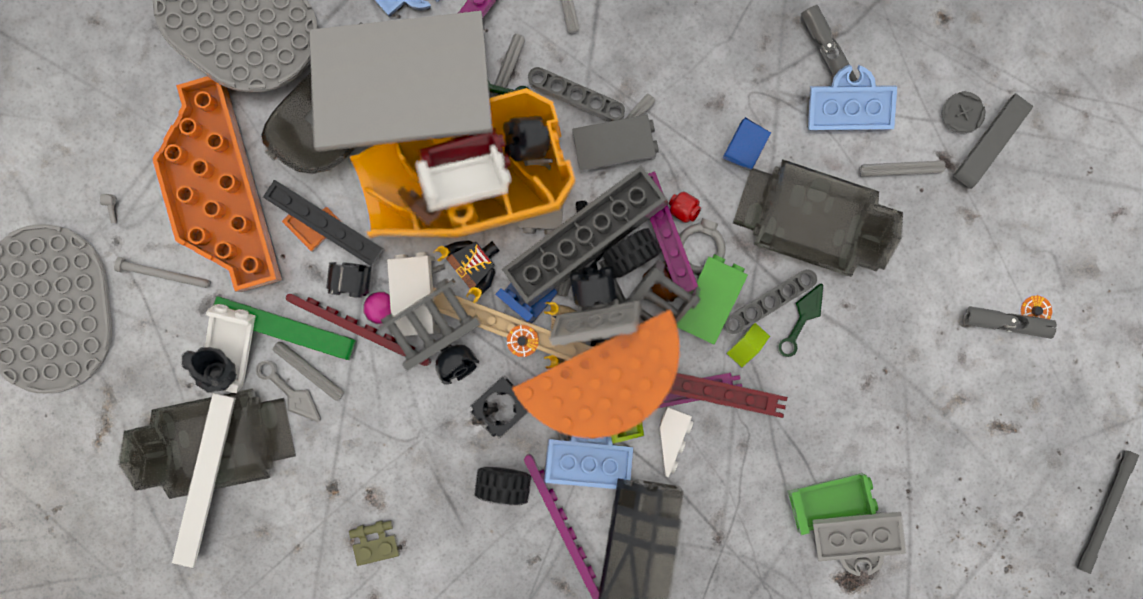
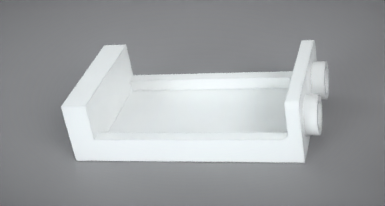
M491 146V154L434 168L428 169L425 161L418 162V178L429 211L507 193V183L511 181L508 170L503 168L504 159L502 153H498L496 147Z
M427 252L415 253V257L409 258L407 254L395 255V259L387 260L390 306L393 316L433 292L431 261H435V257L428 256ZM425 304L413 310L428 334L440 333V327L435 325V320ZM406 315L395 322L404 336L418 335Z
M216 304L208 309L206 313L209 316L205 347L222 350L231 362L235 364L236 380L225 391L237 393L244 386L256 315L249 314L246 310L228 309L226 305Z

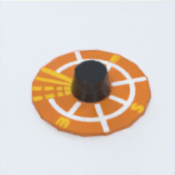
M1039 295L1030 296L1021 306V315L1051 319L1053 313L1050 302L1045 297Z
M527 325L514 327L507 336L508 349L518 357L529 356L538 347V335L533 328Z

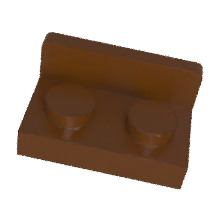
M403 186L397 192L407 207L428 225L433 220H436L443 210L441 208L429 211L424 193L420 196L413 189L408 191Z

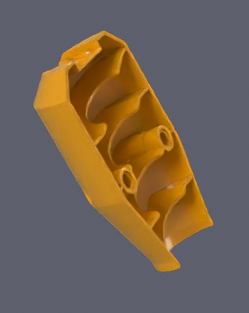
M527 88L489 98L492 128H496L497 135L502 134L505 145L506 140L503 131L505 122H509L510 119L516 117L540 116L543 118L544 121L541 122L543 126L548 127L550 135V147L545 158L553 160L552 163H548L551 166V170L541 165L525 166L524 161L517 162L509 157L511 166L507 167L511 182L507 183V193L445 207L440 212L439 217L429 225L407 207L397 192L403 186L408 191L413 189L420 196L423 194L417 171V163L421 162L419 149L467 135L376 144L357 155L350 156L368 208L371 231H367V236L369 238L378 236L459 238L559 211L575 184V178L570 161L564 160L563 152L560 148L559 138L562 136L553 101Z

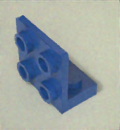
M512 283L505 290L500 288L495 295L528 323L532 324L548 306L545 302H551L558 292L554 289L531 307L526 304Z

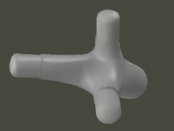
M544 157L543 159L524 161V165H541L551 170V166L548 163H552L553 160Z

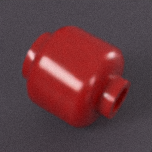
M685 191L678 195L674 194L668 204L671 206V215L684 223L695 221L702 209L699 199Z

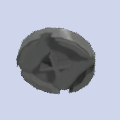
M962 91L955 93L946 100L942 107L941 115L944 124L949 130L958 134H967L975 131L982 125L985 120L986 110L979 96L972 92Z

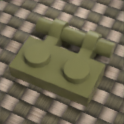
M377 521L374 525L366 527L361 525L357 526V529L349 530L351 539L357 537L360 539V543L352 545L357 566L400 556L395 534L386 535V530L393 529L392 521ZM378 533L379 538L368 541L367 535Z

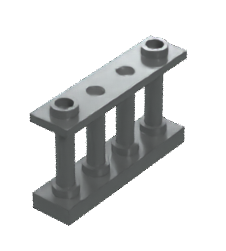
M658 259L624 303L641 301L642 298L644 300L648 299L665 312L671 310L677 325L690 308L694 309L700 302V288L696 287L690 294L664 276L665 264ZM654 283H660L685 300V302L679 309H676L653 293L651 287ZM641 310L640 318L645 322L654 318L645 310Z
M445 278L436 284L437 289L395 316L390 313L381 319L382 324L378 329L382 331L388 327L406 354L404 356L406 360L402 363L406 371L481 325L479 317L477 315L474 317L468 315L450 287L455 284L454 279L448 281ZM443 292L460 318L459 322L461 325L455 329L448 325L432 300L433 297ZM422 304H425L442 330V337L436 341L434 338L431 339L413 311ZM405 315L424 342V348L419 352L412 349L395 323Z

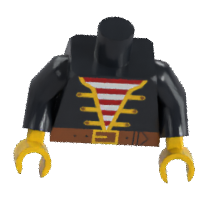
M470 240L457 241L446 246H439L433 251V253L440 252L442 254V257L438 258L437 261L440 262L446 258L467 284L470 290L466 297L470 294L476 296L473 303H476L480 296L491 287L496 273L494 269L496 265L490 258L500 251L493 241L484 248H481L477 242L473 243Z

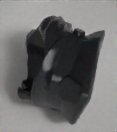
M201 347L196 352L188 350L181 357L182 367L189 371L190 376L195 380V385L207 393L227 390L236 380L235 364L220 349Z

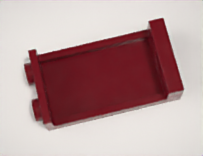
M492 128V132L470 134L419 149L421 162L425 161L428 169L491 154V146H495L497 152L502 153L504 170H508L507 167L511 166L508 153L503 154L502 147H505L502 134L497 135L496 128Z

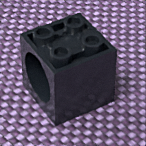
M505 375L470 406L473 409L471 411L473 416L478 421L483 420L488 425L486 430L493 437L497 435L499 438L529 412L515 395L512 389L515 386ZM497 392V395L508 394L513 398L515 402L513 404V412L516 413L512 420L505 423L503 420H496L495 422L488 416V403L486 402L491 394Z

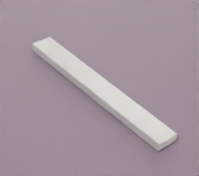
M217 393L212 395L172 560L174 564L194 568L196 565L236 400L234 397Z

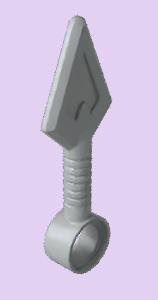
M266 360L258 363L255 370L256 375L263 380L270 379L288 396V411L316 422L320 421L319 414L308 390H293L276 374L277 367L274 362ZM268 364L271 366L272 373L269 376H264L261 373L262 365Z

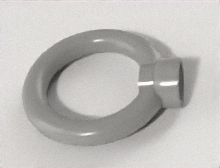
M702 218L701 224L691 225L679 235L684 247V243L690 235L697 232L708 234L714 238L717 244V256L724 258L726 251L724 239L717 230L718 223ZM690 263L693 273L700 274L704 266H696Z

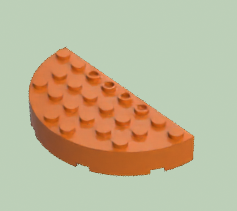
M668 310L638 325L637 332L629 335L620 334L513 387L515 395L522 405L541 423L567 435L599 438L619 434L633 428L648 418L659 407L676 377L680 357V341L672 311Z

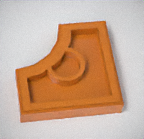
M328 207L322 209L341 221ZM289 214L282 220L294 235L312 252L326 239V237Z

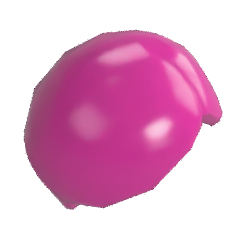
M376 292L366 298L363 304V313L367 320L374 324H382L381 319L391 313L390 295L388 293Z

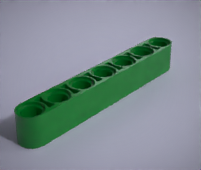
M216 296L213 305L222 304L226 305L228 309L246 310L249 314L256 315L253 331L350 361L356 342L355 339L223 297Z

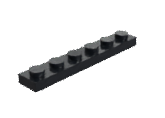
M273 180L263 196L267 201L370 266L374 265L383 250L376 243L276 180Z

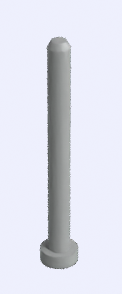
M117 257L114 265L116 272L127 270L204 288L210 285V281L207 279L125 262V258Z

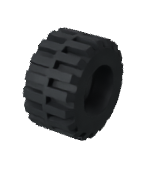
M644 228L613 245L602 256L607 265L613 268L615 278H621L657 257L662 250L649 228Z
M479 468L474 496L480 500L497 504H526L529 498L531 475L526 472L506 468Z

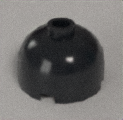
M449 344L440 350L441 353L435 362V370L444 385L452 384V379L457 378L459 381L471 374L477 368L475 363H479V360L467 346L457 344L452 346V344Z

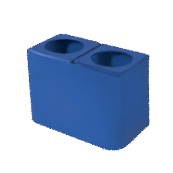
M745 117L739 124L723 159L748 171L752 170L771 132Z

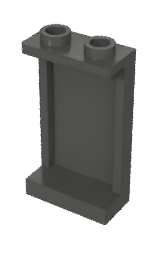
M648 114L573 128L572 133L580 173L589 172L591 169L643 159H655L659 149L657 140L653 141L651 132H655L653 120H649Z

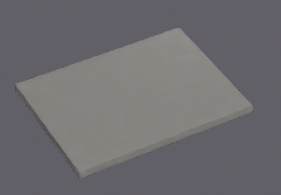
M481 11L310 29L314 148L316 151L492 132Z

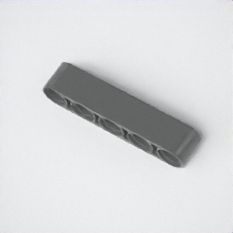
M534 67L528 73L529 85L534 90L607 122L624 118L625 107L619 101L541 67ZM540 74L544 79L540 83H535L532 81V77ZM554 83H560L563 88L561 91L556 92L552 90L551 86ZM574 91H579L582 94V98L574 100L571 98V94ZM592 100H599L602 106L598 109L592 108L590 105ZM612 108H618L621 111V115L613 117L609 111Z
M1015 93L992 121L953 176L972 189L980 181L1030 113L1033 105Z
M809 269L800 271L728 316L723 326L724 330L730 334L740 333L816 285V273ZM803 274L810 276L811 281L809 285L802 283L801 277ZM785 285L792 287L793 293L790 297L783 293ZM767 296L773 297L775 301L772 308L765 305ZM749 307H753L757 312L754 319H750L747 316V309ZM732 318L736 319L739 323L736 330H731L728 326V322Z

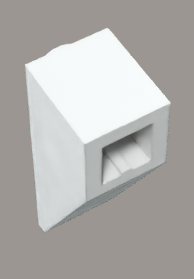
M669 407L665 408L659 424L663 467L666 477H669L670 473H675L678 462L675 461L678 453L682 454L686 444L683 441L686 433H690L693 426V421H690L692 416Z

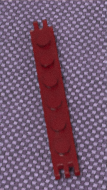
M295 294L286 295V301L397 354L406 355L400 345L395 342L396 339L392 335L385 333L382 336L376 333L377 328L368 324L363 327L357 324L358 319L346 315L344 318L338 315V310L327 306L325 309L319 306V301L308 297L306 300ZM410 344L412 349L415 350L416 347ZM427 358L419 364L423 366L430 365L431 359Z
M676 373L674 382L668 392L784 418V414L776 412V409L785 410L786 405L778 404V400L787 401L788 397L680 373Z

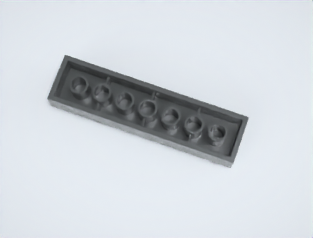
M639 166L502 268V271L526 304L531 307L569 279L571 273L581 270L666 207L668 200L645 169Z

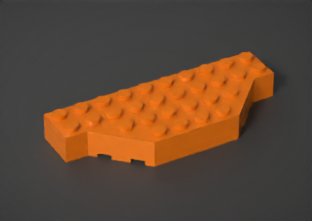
M208 76L176 85L182 106L178 112L177 119L167 131L159 151H156L152 158L175 241L229 270L233 288L236 292H244L282 281L227 87L215 82Z

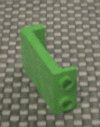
M715 254L712 258L707 257L697 279V284L700 288V302L694 309L690 308L677 324V328L714 345L748 274L743 273L745 268L734 263L732 267L724 264L726 259Z
M859 473L788 490L797 532L800 535L809 534V531L814 530L813 520L876 514L878 504L876 499L872 498L871 490H873L871 478L867 477L864 473Z

